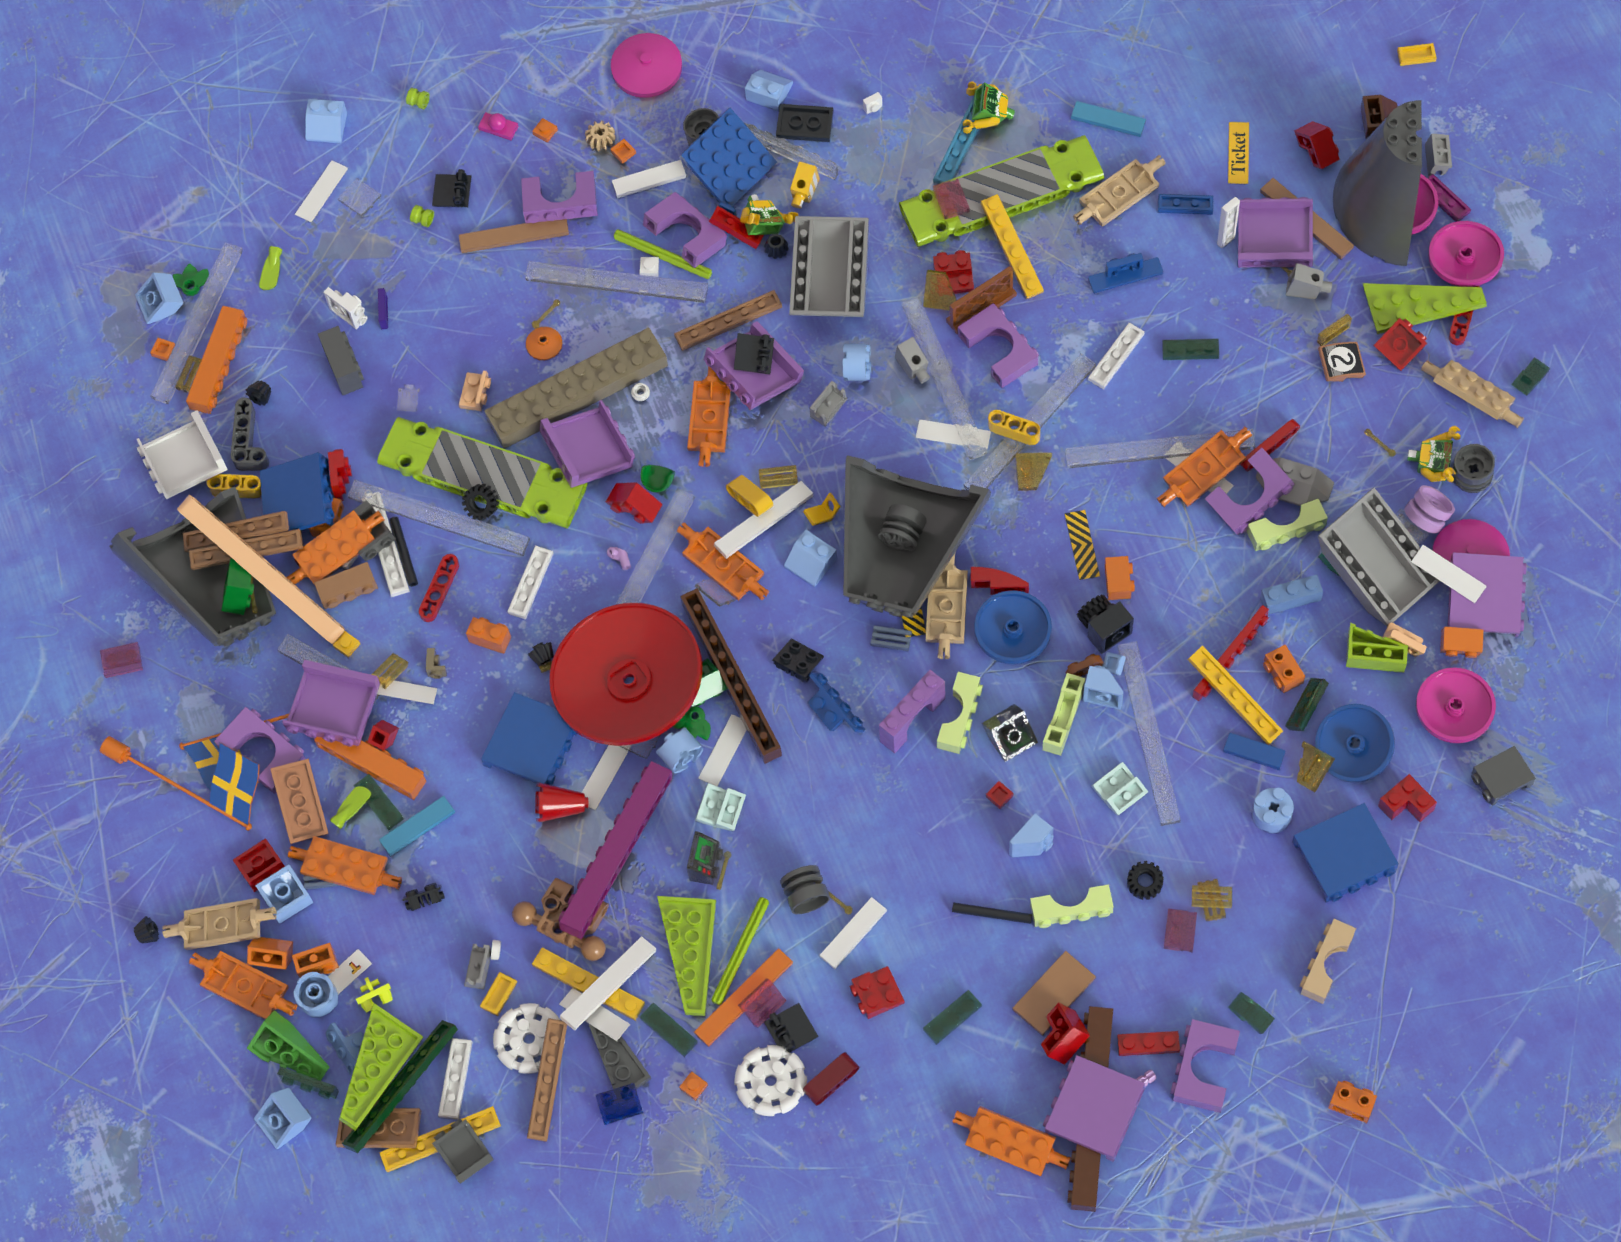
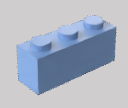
M1313 575L1264 588L1261 590L1260 600L1262 605L1269 609V615L1321 601L1323 589L1318 575Z

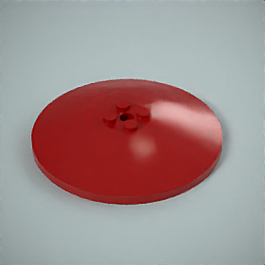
M623 603L603 608L580 621L560 643L550 669L549 682L554 705L565 723L576 733L588 740L615 746L632 745L648 741L674 726L693 704L702 679L703 666L700 649L695 637L686 624L663 608L644 603ZM628 677H634L632 683H625V680Z

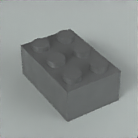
M339 326L318 333L342 395L363 388L361 381L364 380V377L345 331L341 332Z

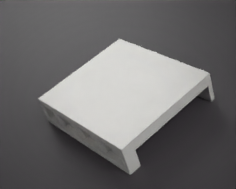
M198 410L191 413L194 421L142 445L140 439H137L139 444L137 450L141 458L145 456L143 462L147 470L151 468L149 474L153 482L157 480L155 486L159 494L163 493L166 499L228 470Z

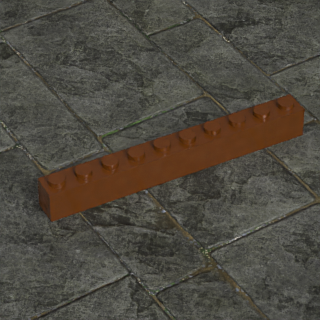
M698 588L681 595L682 606L711 662L719 670L727 688L726 691L764 764L781 757V747Z
M1089 1006V1013H1084V1025H1087V1031L1090 1036L1083 1043L1086 1044L1085 1052L1081 1051V1057L1107 1068L1109 1065L1113 1020L1112 1008ZM1077 1144L1076 1150H1072L1071 1163H1075V1168L1070 1170L1069 1183H1073V1190H1068L1067 1203H1071L1072 1210L1095 1212L1101 1154Z

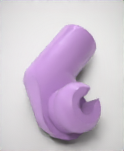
M617 547L608 548L607 555L619 561L622 570L631 568L625 550Z

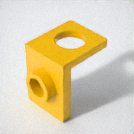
M828 493L821 505L804 509L803 513L811 525L815 526L832 521L841 506L833 494ZM829 501H832L834 505L833 511L829 508Z

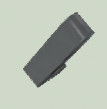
M245 397L238 399L235 404L231 459L238 470L261 471L269 466V459L264 449L252 447L255 409L251 400ZM244 457L243 460L237 461L239 458Z

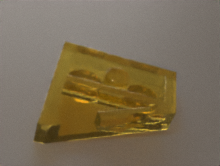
M927 270L923 307L950 310V305L957 301L947 273Z
M1303 741L1302 747L1304 751L1303 758H1300L1299 762L1300 771L1298 772L1297 783L1315 793L1335 758Z

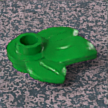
M191 264L186 266L182 274H173L176 287L181 288L187 296L196 295L200 287L206 284L209 278L208 269L198 272Z
M697 706L689 708L687 713L673 726L676 729L685 727L694 738L698 735L704 740H708L711 733V726L705 720L704 710ZM695 712L699 714L697 719L692 718V714Z

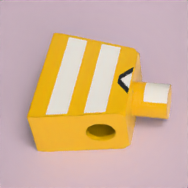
M799 161L790 187L793 198L791 205L793 207L801 209L803 202L810 203L820 180L816 166Z

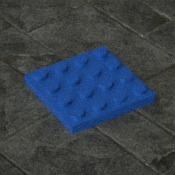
M731 107L719 116L679 155L682 161L719 203H728L732 206L777 163Z

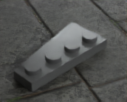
M591 1024L589 1025L618 1102L651 1080V1076L622 1036L616 1041Z

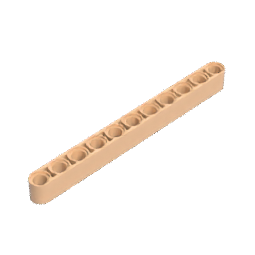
M189 494L177 508L186 519L328 642L334 644L345 631V628L193 496Z

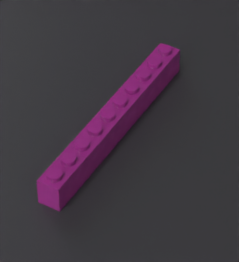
M652 761L648 767H644L641 773V780L639 783L636 782L634 784L633 794L623 804L624 810L616 816L613 829L608 830L605 836L604 845L599 846L597 849L596 859L594 862L589 863L585 878L580 879L576 894L570 896L568 908L566 911L563 910L558 919L560 930L582 940L672 780V770Z

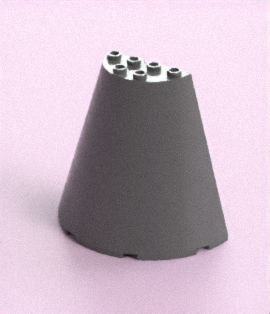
M1421 100L1406 102L1398 106L1384 119L1342 166L1333 190L1335 217L1338 219L1341 230L1348 240L1372 258L1376 256L1384 259L1385 263L1407 266L1422 168V138L1416 135V132L1422 128Z
M847 455L845 463L843 595L849 598L848 602L857 605L863 603L874 611L883 613L884 610L896 617L902 615L913 618L988 502L991 491L988 488L970 485L969 490H957L902 477L885 469H876L875 465L865 459ZM893 504L912 507L922 513L927 519L924 530L919 535L920 540L917 543L916 550L913 552L895 550L884 544L878 537L882 524L886 522L885 517L889 507Z
M235 487L220 492L205 506L224 524L246 519L238 491ZM185 518L178 524L133 542L131 540L136 535L133 527L118 532L111 540L112 545H109L111 551L214 646L224 645V647L233 644L236 639L241 641L249 636L248 633L260 625L263 627L272 621L270 618L276 614L269 590L253 576L251 577V583L254 584L253 594L249 595L251 597L250 607L245 608L244 615L221 611L229 563L196 570L191 569L189 552L184 551L183 533L199 529L188 519Z

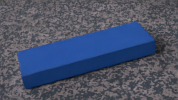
M1158 194V213L1213 215L1214 196Z
M1229 732L1223 750L1225 753L1280 770L1286 752L1285 750Z

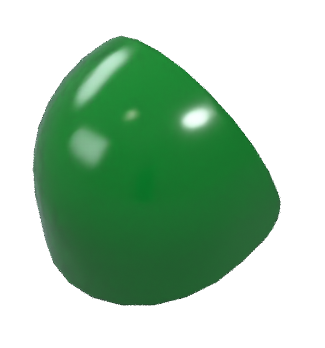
M644 465L641 469L640 477L642 484L647 490L662 492L670 487L675 471L658 465Z

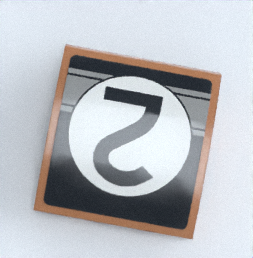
M1358 342L1334 343L1318 348L1326 381L1343 382L1346 378H1363L1366 375Z

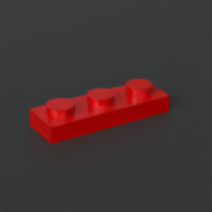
M719 206L716 207L709 220L713 225L757 249L764 236L748 235L745 223H742L740 218Z
M1178 1031L1117 1035L1119 1056L1180 1053Z

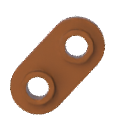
M1091 654L1079 663H1071L1067 667L1066 674L1069 673L1081 677L1088 674L1089 666H1102L1104 662L1100 655Z

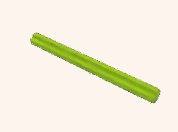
M619 229L614 233L615 240L654 257H659V259L705 279H710L712 275L710 268L703 265H698L694 268L682 256Z
M760 897L712 996L711 1000L714 1004L721 1005L769 905V900Z

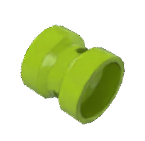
M411 87L407 93L406 104L411 106L417 105L418 108L425 109L429 103L430 94L426 91L419 92L418 89Z
M415 205L410 214L411 222L421 223L422 226L427 228L430 227L434 219L433 210H425L419 205Z

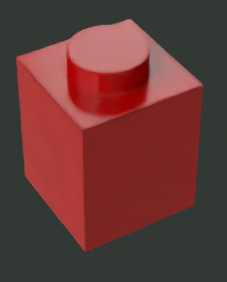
M381 720L373 725L367 743L384 751L393 745L399 728Z

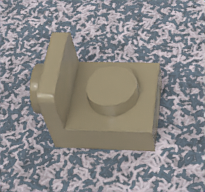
M427 648L426 672L428 677L434 679L446 677L445 666H439L440 656L436 654L435 648Z

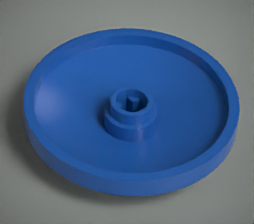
M1021 591L1000 592L987 599L979 608L974 623L975 637L983 652L992 659L1005 664L1025 663L1039 656L1047 647L1052 632L1051 617L1045 605L1031 594Z
M1348 704L1336 708L1323 719L1316 733L1315 748L1320 763L1331 775L1342 781L1357 783L1371 780L1385 770L1394 754L1395 737L1390 723L1379 711L1363 704Z

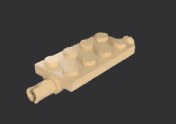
M1158 155L1149 163L1140 164L1135 159L1079 199V203L1084 209L1073 215L1075 222L1081 225L1084 221L1093 217L1103 227L1159 187V182L1154 178L1153 174L1165 165L1164 159H1160L1161 156Z
M1428 360L1423 364L1421 371L1434 377L1433 382L1496 420L1504 419L1516 428L1523 422L1524 418L1512 412L1509 408L1513 404L1515 397L1494 386L1493 383L1479 377L1475 372L1464 368L1460 363L1450 360L1444 368H1439Z
M955 554L928 595L925 640L926 642L939 643V659H943V652H945V659L950 658V643L964 644L968 570H959L954 566Z
M257 898L185 910L184 919L179 921L178 924L164 925L162 929L165 931H162L165 938L178 935L183 937L186 950L260 938V922L275 920L277 916L273 914H277L275 907L260 909V900Z

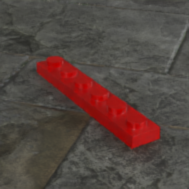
M1264 605L1260 607L1217 660L1225 669H1229L1233 665L1234 657L1237 654H1242L1246 648L1245 644L1247 641H1252L1258 633L1256 630L1267 623L1269 609ZM1205 678L1200 681L1193 691V698L1197 701H1200L1202 697L1206 698L1212 690V685Z

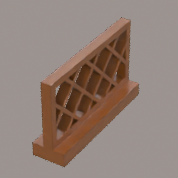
M1010 266L950 305V316L946 318V322L956 334H958V326L993 303L999 308L1017 296V292L1013 289V269Z

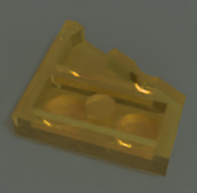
M1016 453L1018 491L1038 489L1052 458V453Z

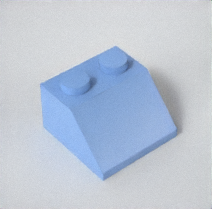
M759 70L751 75L745 87L746 100L779 111L780 104H783L793 81Z
M308 99L306 109V141L342 143L347 117L344 101Z
M153 272L135 294L147 324L175 314L183 304L171 274Z
M805 530L795 542L784 567L815 587L837 560V550Z
M1098 665L1094 667L1089 666L1084 686L1083 701L1121 710L1123 690L1110 671Z
M1034 814L1009 842V855L1011 857L1041 855L1043 851L1047 852L1053 845V827L1037 814Z
M290 865L255 885L268 907H275L277 914L274 915L277 916L276 919L279 924L313 903Z
M286 1088L272 1093L254 1117V1120L274 1147L279 1149L304 1130L311 1120V1116L292 1091Z

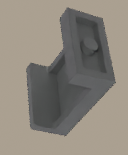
M367 500L354 509L361 520H366L376 513ZM383 521L371 529V534L375 540L358 552L365 561L374 558L378 552L389 547L396 539Z
M1515 746L1474 766L1471 775L1475 785L1480 786L1484 799L1487 802L1489 801L1492 806L1499 799L1524 786L1525 788L1532 786L1536 779Z
M467 1119L455 1121L450 1125L452 1128L447 1133L444 1130L433 1137L435 1141L432 1143L460 1184L494 1160Z

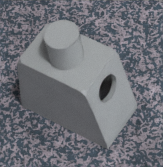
M1296 263L1287 281L1286 296L1316 299L1320 291L1325 293L1331 292L1332 282L1323 281V271Z
M911 337L897 345L895 359L910 379L917 377L921 384L930 379L926 371L928 361L915 339Z

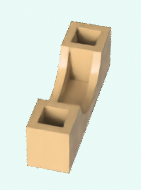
M1333 919L1332 924H1327L1323 933L1326 935L1324 942L1319 941L1315 950L1318 955L1316 959L1312 958L1307 969L1310 970L1308 977L1303 976L1299 987H1302L1301 995L1321 1004L1324 1003L1333 982L1325 971L1324 962L1333 953L1347 952L1356 928L1336 919Z

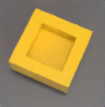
M344 631L333 644V647L349 658L359 647L360 641Z

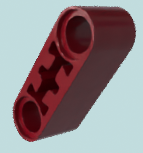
M844 1052L808 1082L803 1088V1092L817 1106L848 1081L860 1067L847 1052Z

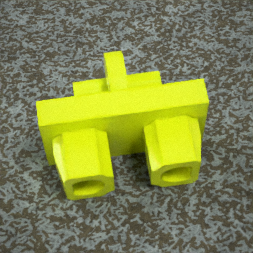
M368 977L364 978L366 984L361 986L360 989L361 992L368 989L370 992L356 998L357 1003L361 1004L366 1013L372 1010L374 1004L372 998L379 995L383 1004L393 1000L389 983L374 990L373 987L380 984L377 978L370 982Z

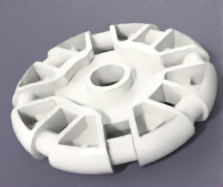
M535 1003L521 1004L520 1007L514 1010L512 1008L499 1019L498 1028L494 1030L493 1046L498 1052L497 1057L507 1068L511 1070L516 1069L519 1073H537L540 1061L535 1063L533 1058L542 1054L548 1018L560 1020L556 1013L547 1007L542 1008L539 1004ZM523 1014L525 1019L517 1021L516 1017ZM537 1014L542 1016L541 1021L535 1019ZM506 1027L511 1029L509 1035L504 1033ZM526 1035H534L535 1040L532 1043L527 1044L524 1042ZM510 1045L512 1050L506 1051L504 1047ZM518 1057L524 1059L522 1063L517 1062Z
M767 1045L765 1048H755L743 1057L742 1064L738 1065L736 1069L734 1085H737V1096L746 1108L753 1109L756 1114L774 1116L777 1113H787L799 1103L798 1100L805 1094L803 1088L807 1084V1076L804 1074V1064L794 1052L790 1053L782 1046ZM763 1056H770L769 1061L762 1062ZM782 1058L788 1061L786 1065L780 1062ZM750 1065L754 1067L752 1073L747 1071ZM796 1073L797 1077L791 1079L790 1074ZM773 1076L777 1081L773 1086H768L765 1083L766 1078ZM751 1083L752 1088L746 1089L745 1084ZM789 1089L794 1091L792 1096L786 1094ZM757 1096L763 1099L759 1104L754 1101ZM780 1101V1105L772 1106L771 1102Z

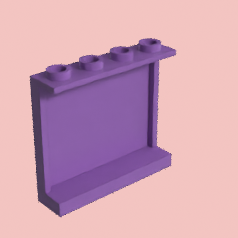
M1283 197L1280 199L1244 198L1240 200L1238 268L1295 267L1296 263L1313 267V199L1307 197H1300L1298 199Z
M758 321L752 323L750 331L745 333L756 336L770 335ZM737 338L714 351L709 347L706 348L703 359L706 365L713 369L717 376L728 385L729 389L750 410L797 385L803 377L804 370L775 339L770 375L733 370Z
M602 400L599 401L598 408L550 423L548 418L540 421V433L571 488L631 468L633 465V459H635L634 452L631 448L629 449L624 434H621L617 421L612 419L609 407L605 406Z
M1453 552L1451 563L1485 584L1486 588L1474 603L1449 587L1447 627L1483 629L1484 632L1515 634V637H1518L1520 631L1524 629V620H1521V612H1524L1525 609L1522 593L1525 594L1526 582H1522L1527 568V564L1523 563L1524 557Z
M304 660L302 664L304 673L288 719L282 721L288 732L293 734L300 732L310 738H316L317 736L328 742L339 741L346 746H359L380 686L378 677Z
M1076 1056L1075 1060H1071L1068 1065L1067 1071L1069 1074L1067 1079L1063 1078L1061 1081L1059 1097L1055 1096L1051 1108H1053V1111L1044 1120L1045 1133L1049 1134L1050 1132L1105 1155L1107 1160L1114 1162L1145 1090V1083Z

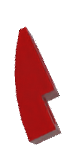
M971 567V588H990V595L1004 591H1021L1029 594V583L1015 575L992 568Z

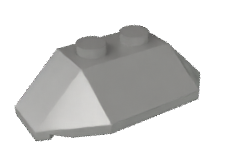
M1284 458L1273 459L1295 483L1292 486V491L1287 495L1283 494L1278 500L1298 506L1319 499L1320 502L1329 500L1334 482L1319 469ZM1257 472L1256 479L1264 489V480L1259 472Z

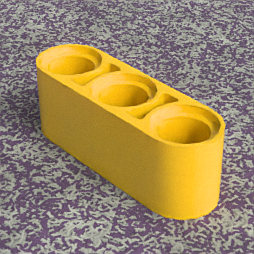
M993 410L989 413L988 427L991 432L1028 445H1036L1040 441V426L1037 423L1001 410ZM994 420H999V421H1001V422H999V423H994V422H992V421H994ZM1011 426H1017L1018 428H1017V429H1011L1010 427H1011ZM1029 432H1034V433H1036V434H1035V435H1029L1028 433H1029Z
M218 474L207 480V486L215 497L220 492L230 489L237 484L236 489L239 498H259L262 496L260 479L254 475Z
M740 475L726 484V489L730 496L757 517L774 506L769 495L744 475Z

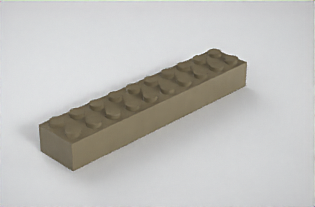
M648 327L484 410L487 421L503 449H506L539 432L542 419L548 418L550 423L565 419L667 367V357Z

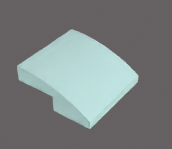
M1123 762L1091 786L1117 816L1148 793L1137 776L1134 777Z
M708 783L695 821L734 831L746 794L729 788L725 790Z

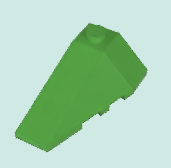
M275 1010L264 1020L247 1047L249 1051L263 1061H273L280 1064L281 1068L286 1069L288 1067L297 1071L299 1075L317 1082L322 1080L330 1068L292 1023Z

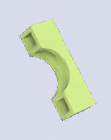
M1316 499L1301 505L1299 517L1293 523L1276 525L1267 518H1263L1249 523L1247 534L1255 551L1267 550L1277 543L1284 544L1291 538H1300L1310 531L1322 530L1327 524L1328 517L1320 500Z
M962 672L957 673L953 686V697L961 703L963 710L956 720L942 724L937 739L938 749L960 754L961 748H965L967 743L965 734L966 731H970L973 722L970 719L971 714L976 713L978 702L975 701L977 696H981L983 685L980 684V677Z
M1069 673L1066 674L1053 719L1047 728L1043 740V751L1062 755L1084 691L1086 678Z
M1109 884L1089 888L1084 901L1071 907L1058 904L1050 895L1030 898L1034 926H1039L1040 928H1047L1054 923L1068 924L1071 920L1077 919L1079 921H1086L1094 916L1100 918L1107 917L1113 913L1114 908Z

